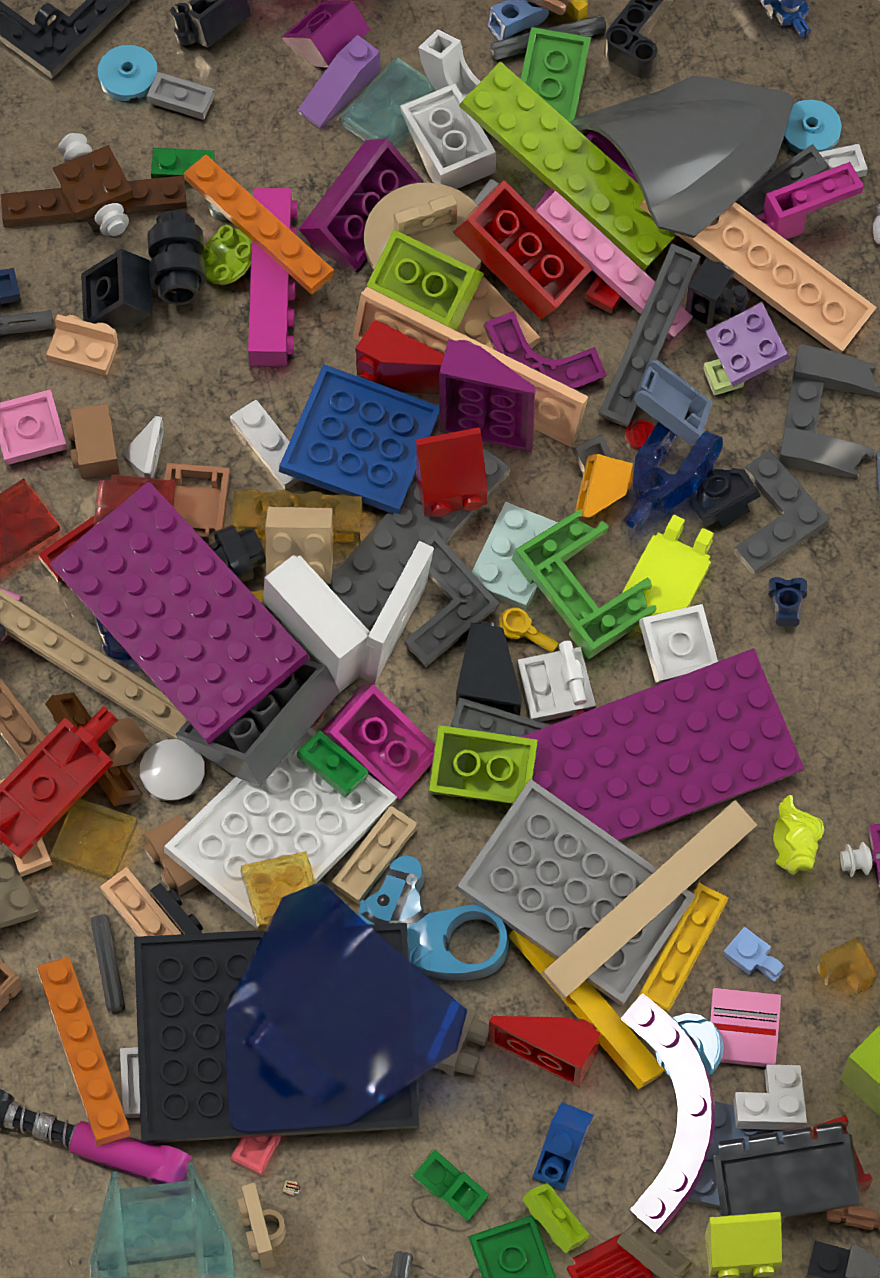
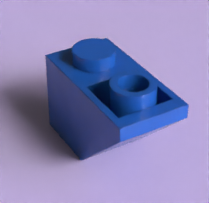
M563 1102L560 1104L551 1121L532 1178L565 1191L586 1140L593 1114Z

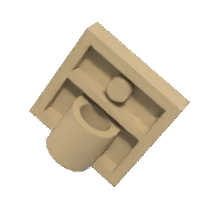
M255 1183L241 1186L243 1197L238 1198L237 1201L244 1228L251 1226L252 1231L246 1232L252 1261L260 1260L262 1270L275 1267L272 1248L280 1245L285 1238L286 1228L284 1219L275 1210H262ZM265 1222H276L279 1225L278 1230L274 1234L268 1235Z

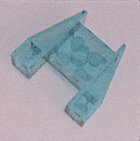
M187 1162L189 1181L122 1189L118 1172H112L90 1259L91 1278H130L129 1265L189 1257L197 1258L198 1278H236L231 1243L193 1162Z

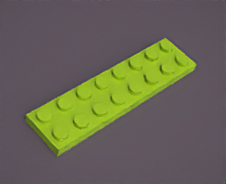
M501 61L461 101L459 107L552 190L557 191L644 271L677 236L674 232L657 228L652 216L640 208L645 198L639 184Z

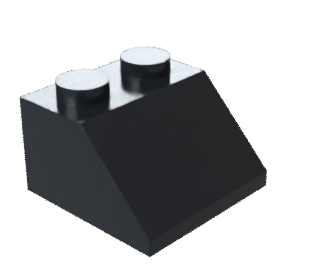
M119 249L81 273L83 321L93 324L104 323L112 328L132 327L151 316L150 260Z

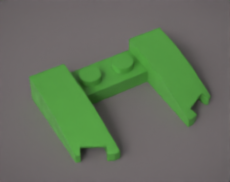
M579 509L516 548L511 560L530 584L535 582L571 629L570 637L578 647H581L583 654L589 660L639 625L641 618L651 616L657 608L656 605L647 608L644 591L650 590L652 587L651 580L648 577L598 608L564 562L606 533L609 526L601 521L598 527L594 529L579 521L583 512Z

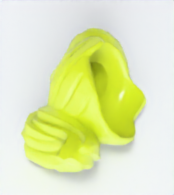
M788 795L779 805L780 816L776 821L773 841L779 852L776 864L786 869L790 874L795 875L799 870L809 871L813 868L819 846L817 841L824 834V825L820 818L795 808L793 796Z

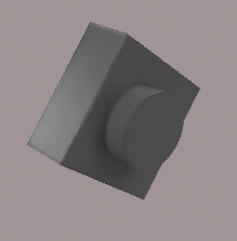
M598 435L572 448L583 474L588 455L600 454L613 458L603 435Z

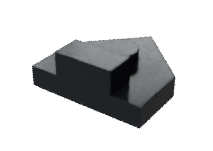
M703 464L699 473V482L696 489L691 493L689 503L705 528L716 521L724 527L749 513L750 510L747 504L761 496L744 469L731 468V470L716 469L712 465Z

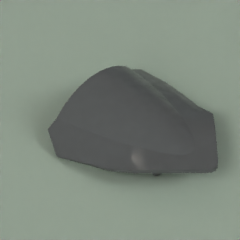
M691 76L661 91L585 114L569 123L578 131L583 129L597 131L616 146L632 169L657 228L694 238L750 191L774 166L791 115L793 98L790 94L779 90L717 78Z

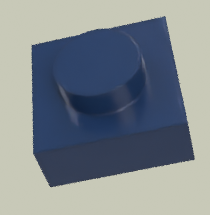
M15 269L0 270V304L21 300Z

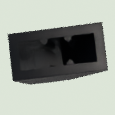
M471 622L456 690V706L459 698H463L520 716L522 697L504 629L497 627L496 624L491 622Z

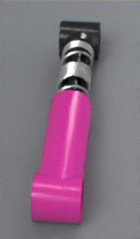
M0 1089V1131L5 1127L12 1130L16 1127L21 1129L23 1134L31 1132L33 1137L38 1139L50 1140V1143L61 1142L65 1148H70L69 1151L72 1154L148 1179L151 1183L161 1188L176 1192L180 1191L192 1160L189 1154L170 1146L162 1145L159 1147L150 1143H142L141 1140L132 1137H126L97 1147L88 1122L81 1120L76 1125L68 1123V1119L66 1122L57 1120L56 1115L54 1116L44 1111L40 1114V1110L34 1112L25 1109V1105L22 1108L20 1103L14 1101L15 1098L11 1094Z

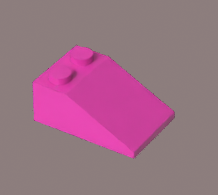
M374 684L362 685L321 730L369 771V775L396 795L397 800H400L432 764L435 744Z

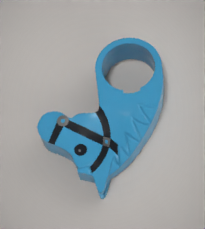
M401 856L395 859L390 865L380 890L371 895L367 900H361L357 916L342 922V926L407 922L410 969L444 980L468 981L487 977L502 967L508 957L510 948L508 933L502 919L479 905H465L432 913H424V905L419 891L425 883V874L419 860L411 856ZM480 919L493 924L500 932V943L494 955L482 963H463L457 960L450 953L449 946H446L447 943H450V938L455 929L466 921Z

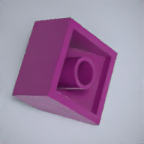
M323 0L281 38L313 66L328 67L336 55L357 35L363 38L371 29L353 1Z

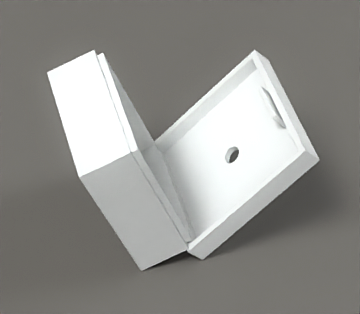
M421 541L418 542L371 632L300 555L298 557L295 555L291 556L265 577L262 605L306 651L310 657L309 660L326 665L340 692L359 677L376 684L425 591L434 548Z

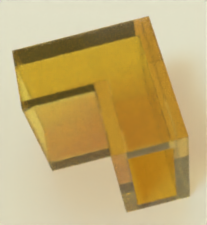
M858 937L821 954L816 967L826 986L845 977L855 995L873 987L878 976L877 969Z

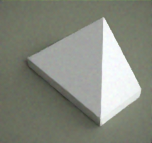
M155 416L121 454L144 484L148 481L152 485L154 483L164 435L162 417Z

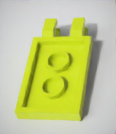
M674 514L664 534L658 532L656 536H652L623 592L627 591L648 577L651 580L652 587L650 590L644 591L647 608L656 605L657 609L652 615L689 607L711 566L710 556L707 555V552L713 543L714 533L702 528L693 548L678 541L684 530L685 519ZM640 624L633 628V630L642 634Z

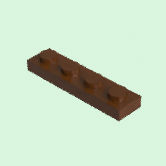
M74 692L52 695L45 703L58 724L66 718L74 726L84 727L91 719V716ZM124 765L110 767L97 780L104 790L106 797L114 806L137 802L143 795Z

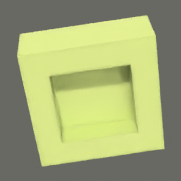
M719 359L704 363L703 370L713 395L744 387V382L735 387L732 386Z

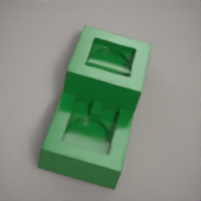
M436 1149L431 1150L410 1175L432 1196L465 1221L471 1218L489 1196L465 1172H460Z

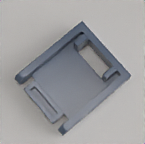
M658 360L648 362L634 398L637 406L691 446L701 437L713 403ZM688 410L692 414L684 420Z

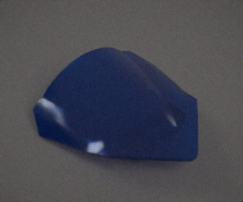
M322 881L283 896L225 1011L230 1121L234 1128L248 1132L351 1124L457 1052L468 1010L395 950Z

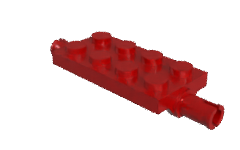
M102 706L84 727H76L68 719L64 718L0 784V845L4 844L19 859H22L114 764L112 759L98 747V740L114 723L118 722V719L110 711L108 712L106 707Z

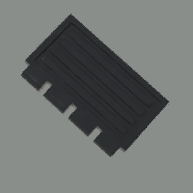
M840 1121L817 1125L818 1139H814L813 1130L810 1126L783 1131L784 1144L781 1145L777 1132L750 1136V1150H746L744 1138L720 1141L718 1144L720 1155L713 1156L721 1216L780 1212L781 1218L862 1205L852 1135L844 1133L843 1123Z

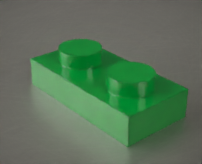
M153 147L151 179L184 176V172L205 155H208L215 161L214 150Z
M320 730L297 750V758L344 798L352 793L368 777L369 771Z

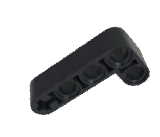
M630 0L606 31L604 48L606 59L636 77L647 78L653 75L656 70L658 48L646 36L675 0Z

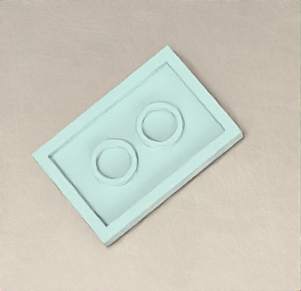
M505 502L472 573L494 598L526 610L537 585L535 582L530 584L511 559L516 548L558 522Z

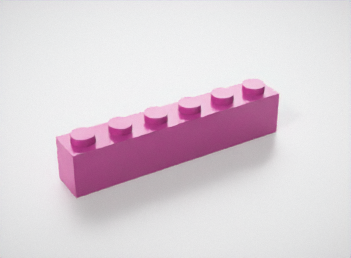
M254 188V198L297 236V227H292V219H298V200H292L291 188ZM253 241L248 340L250 366L287 367L288 355H293L294 337L288 336V327H294L295 322L294 308H289V300H295V281H290V274Z

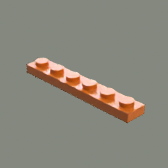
M208 155L203 156L184 172V179L309 293H315L334 276V269Z
M70 957L37 966V972L97 1147L129 1137L130 1129Z

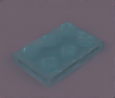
M395 57L339 116V123L364 141L388 138L395 147L409 132L400 106L436 90L427 77L398 57Z

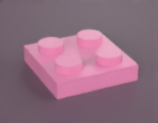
M51 390L0 403V447L5 465L67 449Z

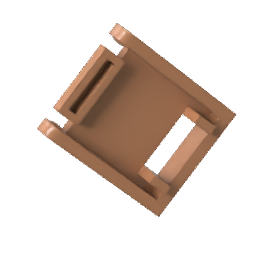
M166 463L162 496L203 540L210 539L211 531L224 528L231 477L230 468ZM182 478L211 479L212 488L183 486Z

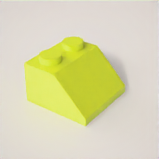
M780 1212L709 1218L705 1232L709 1276L718 1275V1278L740 1277L739 1273L753 1272L754 1277H767L774 1275V1271L780 1269L782 1264Z

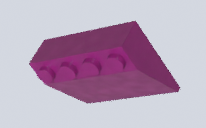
M449 339L439 372L440 432L447 434L480 427L482 442L532 452L536 387L481 346L474 345L467 340L455 341Z

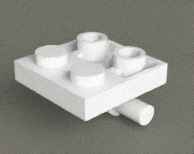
M571 641L561 642L559 644L560 651L517 660V668L530 719L542 722L572 716L579 710L587 712L596 708L581 647L573 648Z

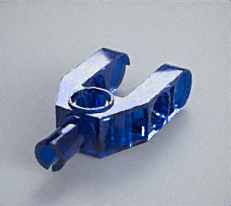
M658 421L635 456L633 490L637 501L627 516L624 517V523L631 529L636 524L635 531H641L653 510L666 513L694 495L722 451L723 438L709 431L702 433L676 474H670L657 466L665 455L668 456L671 452L670 447L677 435Z

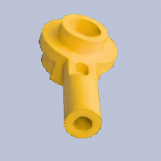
M510 608L501 614L499 627L504 629L506 637L510 639L526 637L550 653L556 651L559 642L531 625L532 619L524 610Z

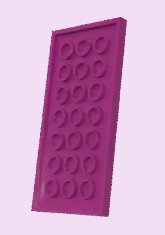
M150 481L50 563L53 570L208 744L310 659L306 651Z
M754 648L521 736L538 740L532 780L619 842L803 772L805 769Z

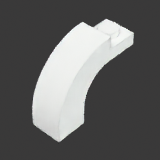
M437 29L418 47L423 69L436 91L455 83L463 98H465L481 82L467 66L460 40Z

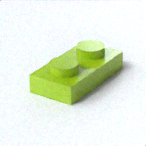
M548 1183L529 1190L521 1199L529 1208L530 1214L542 1224L550 1234L552 1241L564 1253L583 1245L591 1237Z

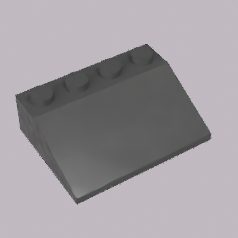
M308 660L211 743L208 744L188 721L180 728L176 736L179 740L235 777L261 786L340 691L326 665Z

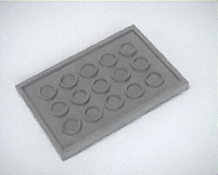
M530 779L455 889L483 909L502 919L504 924L557 960L652 875L657 868ZM687 889L682 892L585 981L622 1006L695 895Z

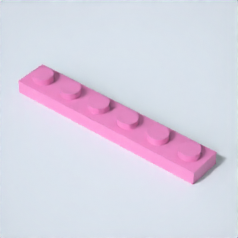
M555 191L536 212L592 267V270L641 314L655 281ZM681 305L666 336L670 342L693 318Z

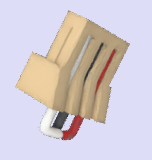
M286 1180L282 1192L294 1197L295 1193H299L300 1186L296 1181Z

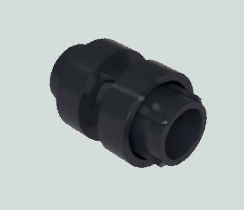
M177 210L167 211L156 218V224L147 234L148 254L152 258L149 263L150 284L158 291L159 298L164 302L182 305L194 301L198 296L197 292L200 291V288L206 282L205 260L202 257L204 253L203 231L195 224V219L189 213Z
M231 524L213 532L215 542L208 544V546L242 583L253 579V568L266 563L262 544L254 528L249 527L237 532L236 528Z

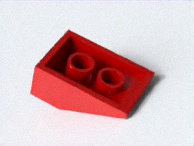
M374 319L355 348L357 376L402 393L439 395V372L444 354Z
M480 427L416 439V479L425 517L432 515L434 517H442L452 511L462 509L473 511L483 505H487L488 490Z
M492 1016L489 1020L488 1042L580 1088L598 1054L600 1032L596 1031L597 1028L592 1023L584 1019L576 1021L570 1017Z

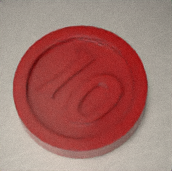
M635 420L626 429V442L635 450L643 451L650 449L657 440V430L647 420Z

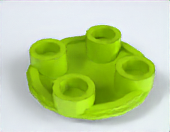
M230 225L221 226L217 233L207 241L204 246V253L202 254L205 260L206 279L213 284L226 285L235 282L247 272L251 266L252 240L240 229H234Z

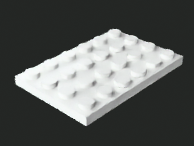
M312 728L308 729L261 786L235 777L164 846L165 854L258 930H270L294 906V902L300 900L380 820L390 805L394 806L397 801L396 795L369 774L352 793L344 798L297 758V750L317 733Z

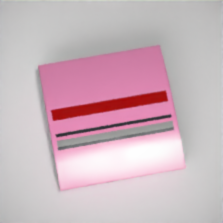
M713 988L710 1022L715 1024L722 1035L724 1050L721 1062L766 1067L767 1064L776 1065L781 995Z

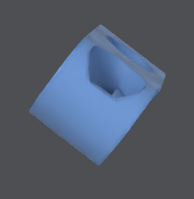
M506 0L491 7L487 26L498 41L511 38L512 35L520 31L540 25L548 17L549 10L528 0Z

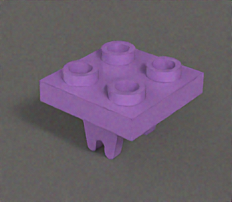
M762 302L706 331L733 387L790 359Z

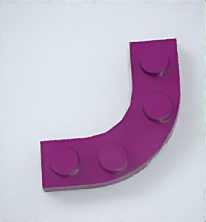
M514 311L486 321L483 324L494 350L574 390L607 376L595 347L563 359L553 360L541 357L527 343Z

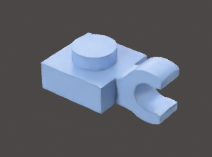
M743 927L723 951L725 958L749 976L757 969L775 983L783 974L782 969L784 965L774 957L767 956L771 951V946L746 927Z

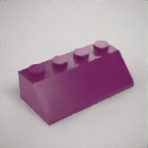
M388 138L365 140L298 230L317 251L352 271H357L367 258L364 247V230L372 209L390 192L406 185L423 183L424 180Z

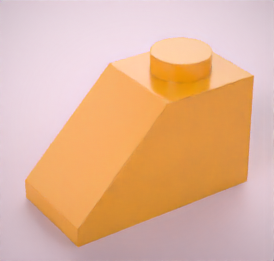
M600 454L588 455L575 512L579 509L583 511L579 519L590 518L626 495L634 481V473L631 472L633 463Z

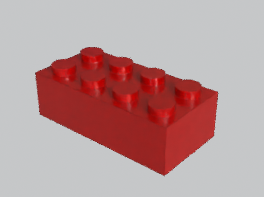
M505 180L491 190L453 231L540 320L556 310L592 269Z

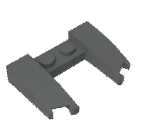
M802 344L798 345L779 461L785 467L854 479L858 478L859 472L855 467L863 457L871 461L874 458L875 449L816 433L823 388L880 398V386H876L872 375L876 370L875 365L834 351Z

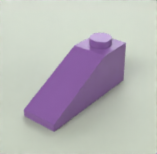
M357 35L336 55L298 108V113L321 130L381 72L380 51Z

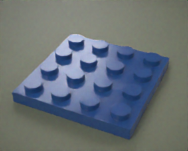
M323 364L279 465L278 472L389 513L399 514L416 474V439L431 437L440 415V408L438 405Z

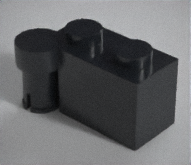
M191 0L189 5L186 3L176 4L177 13L174 7L170 9L175 23L174 32L177 42L182 45L198 42L207 48L251 16L247 0Z

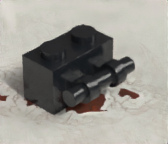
M706 258L688 286L685 310L693 316L691 321L707 329L713 328L720 317L728 320L746 311L749 295L746 287L738 285L734 290H731L734 271L730 270L725 264Z

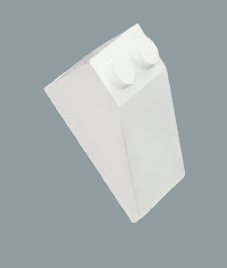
M454 83L401 105L400 110L433 183L458 189L495 173L496 151L481 126L459 107L464 98Z

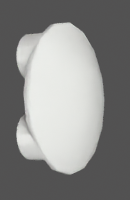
M163 740L154 744L145 752L140 763V778L145 789L150 792L155 800H180L197 793L202 787V780L205 775V762L198 751L181 740Z

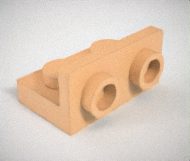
M57 314L55 318L56 330L46 354L47 361L107 376L119 345L116 330L104 323L93 324L83 321L74 315L63 316Z

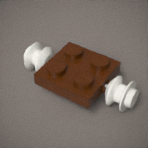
M80 133L66 135L58 146L59 153L64 155L63 160L65 163L53 167L52 170L76 219L79 220L96 213L95 222L101 225L100 231L103 235H120L128 226L129 218L123 214L124 209L119 203L133 198L134 195L109 145L92 152L91 146L86 144L87 139L85 135Z

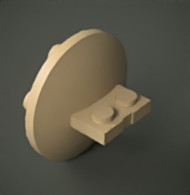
M415 183L390 192L375 205L366 221L364 247L371 267L375 269L393 229L478 270L483 262L453 233L477 206L476 203L461 191L438 183Z

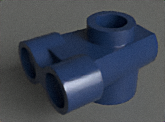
M780 577L771 578L768 582V595L773 599L777 626H798L800 623L802 599L807 597V581L803 578L785 580Z

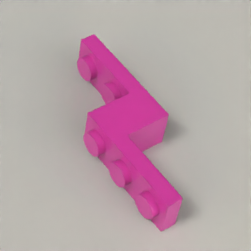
M851 162L767 193L764 211L755 217L787 240L804 232L806 215L808 213L863 193L864 185Z

